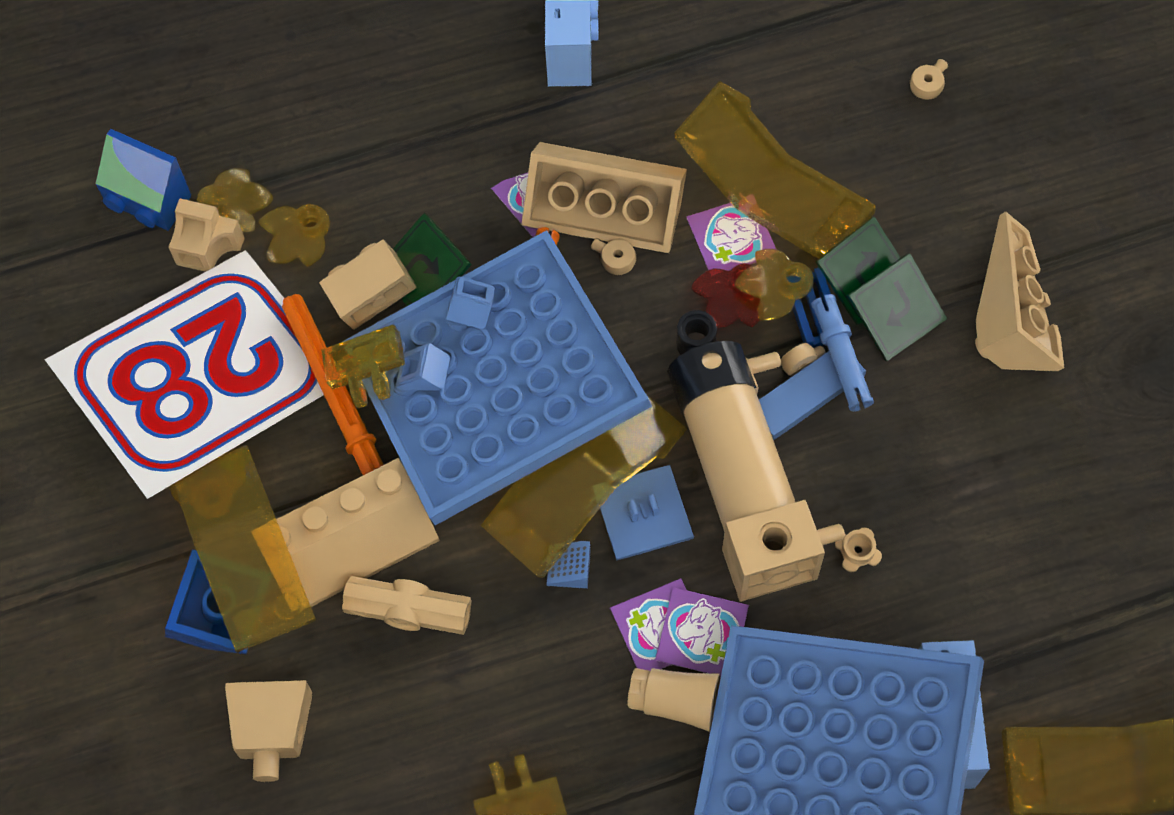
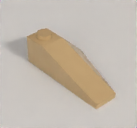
M1007 212L999 216L976 317V348L982 357L988 358L1001 369L1060 371L1064 369L1061 336L1058 326L1050 325L1045 308L1050 306L1051 303L1048 293L1043 292L1035 278V275L1041 270L1029 230Z

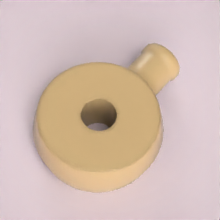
M938 59L934 66L923 65L915 69L910 77V88L913 94L925 100L936 98L945 86L943 71L948 67L947 62L943 59Z
M596 238L591 244V249L601 254L600 260L607 272L614 275H623L634 267L636 252L629 242L616 239L606 244Z
M803 343L792 348L782 357L781 366L789 376H794L824 355L826 351L822 346L813 348L810 344Z

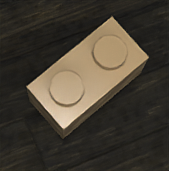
M384 239L378 243L366 246L359 256L347 264L335 267L325 279L319 282L339 317L353 330L417 288L396 252Z

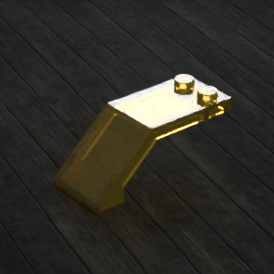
M721 81L716 84L674 133L676 140L739 212L818 259L875 214V204L788 155L751 111V98Z
M648 395L647 397L652 407L517 480L481 524L490 535L537 577L544 578L547 575L548 571L617 487L655 458L664 459L688 429Z
M247 445L221 455L174 483L190 535L237 653L316 621Z
M1174 718L1125 727H1006L1001 731L1010 815H1144L1174 810Z

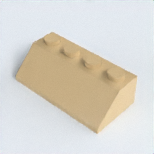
M539 142L531 152L521 225L532 228L547 227L549 231L555 230L559 233L590 239L598 238L606 242L621 239L629 242L633 247L670 253L681 207L687 169Z
M399 458L251 532L294 616L343 591L350 576L367 579L440 541Z

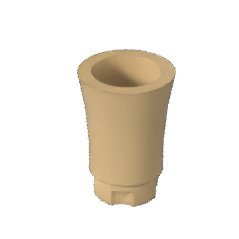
M635 668L628 693V706L631 709L644 710L646 715L675 720L710 732L720 684V673H686L655 668L649 671Z

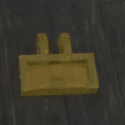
M394 324L321 350L326 383L332 390L349 384L352 401L359 408L368 404L366 389L362 379L372 376L375 394L379 400H385L391 396L385 371L406 365L400 331Z
M524 754L515 756L516 761L514 762L517 775L521 778L522 787L506 791L502 766L497 761L489 764L497 794L473 801L477 815H567L557 778L553 777L532 783Z

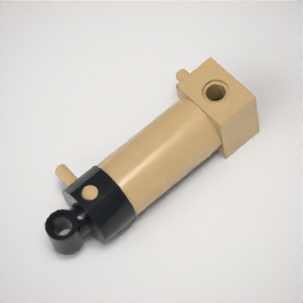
M693 310L685 313L679 319L676 345L680 356L669 365L667 372L681 413L688 424L724 529L722 551L739 601L742 602L817 580L825 555L822 545L843 540L845 532L841 524L817 530L806 499L798 502L794 499L757 396L758 385L754 377L756 373L780 367V356L777 352H772L750 359L745 358L741 344L734 341L716 340L717 326L710 314L701 310ZM691 333H700L704 335L705 338L701 340H693L689 338L688 335Z

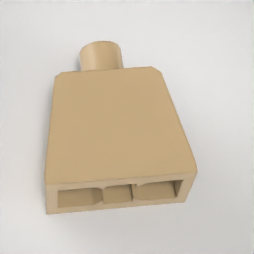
M306 680L225 683L231 738L235 753L241 759H254L253 780L261 782L277 781L279 779V758H296L300 756L312 700V690Z

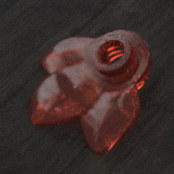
M739 264L729 271L718 268L711 269L699 276L691 287L692 291L709 299L706 312L714 318L717 328L729 326L738 318L745 325L753 327L764 315L765 302L760 294L763 289V277L750 264ZM746 281L751 286L743 288L738 286L737 283Z

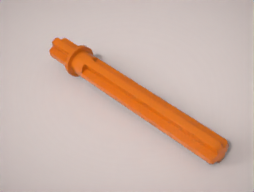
M299 294L285 297L282 304L283 311L347 442L345 447L347 453L354 456L362 475L383 466L384 464L374 445L376 438L373 434L368 433L303 297Z

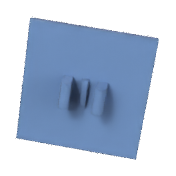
M670 465L593 486L616 561L694 539Z

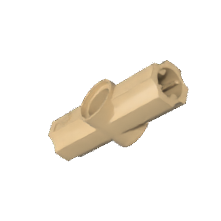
M350 576L343 593L342 610L350 615L384 620L386 624L402 630L418 631L421 627L464 635L469 623L472 601L471 597L430 590L426 585L412 580L397 579L394 583Z

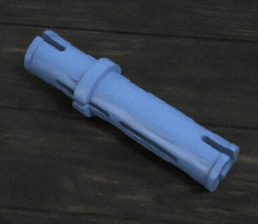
M832 294L824 295L828 311L825 310L821 297L811 303L822 329L820 338L822 344L829 348L849 404V410L853 412L860 411V404L856 394L860 395L864 409L874 404V400L871 397L849 338L852 335L849 325L843 322L836 302L837 299Z

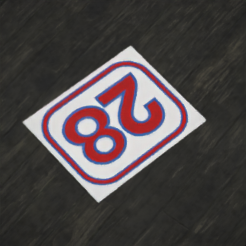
M246 250L45 359L147 499L324 395L283 311L284 297ZM334 361L343 382L349 381L350 379Z

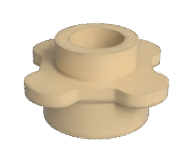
M868 528L851 531L847 535L845 534L843 540L835 542V547L841 551L844 558L843 568L849 572H856L859 567L867 564L876 566L881 561L882 554L876 549L874 533ZM860 547L862 549V552L857 553L855 552L854 548Z

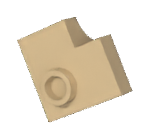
M179 199L175 209V230L169 244V250L176 265L206 272L215 267L217 260L223 254L230 251H240L245 238L238 220L219 216L216 206Z

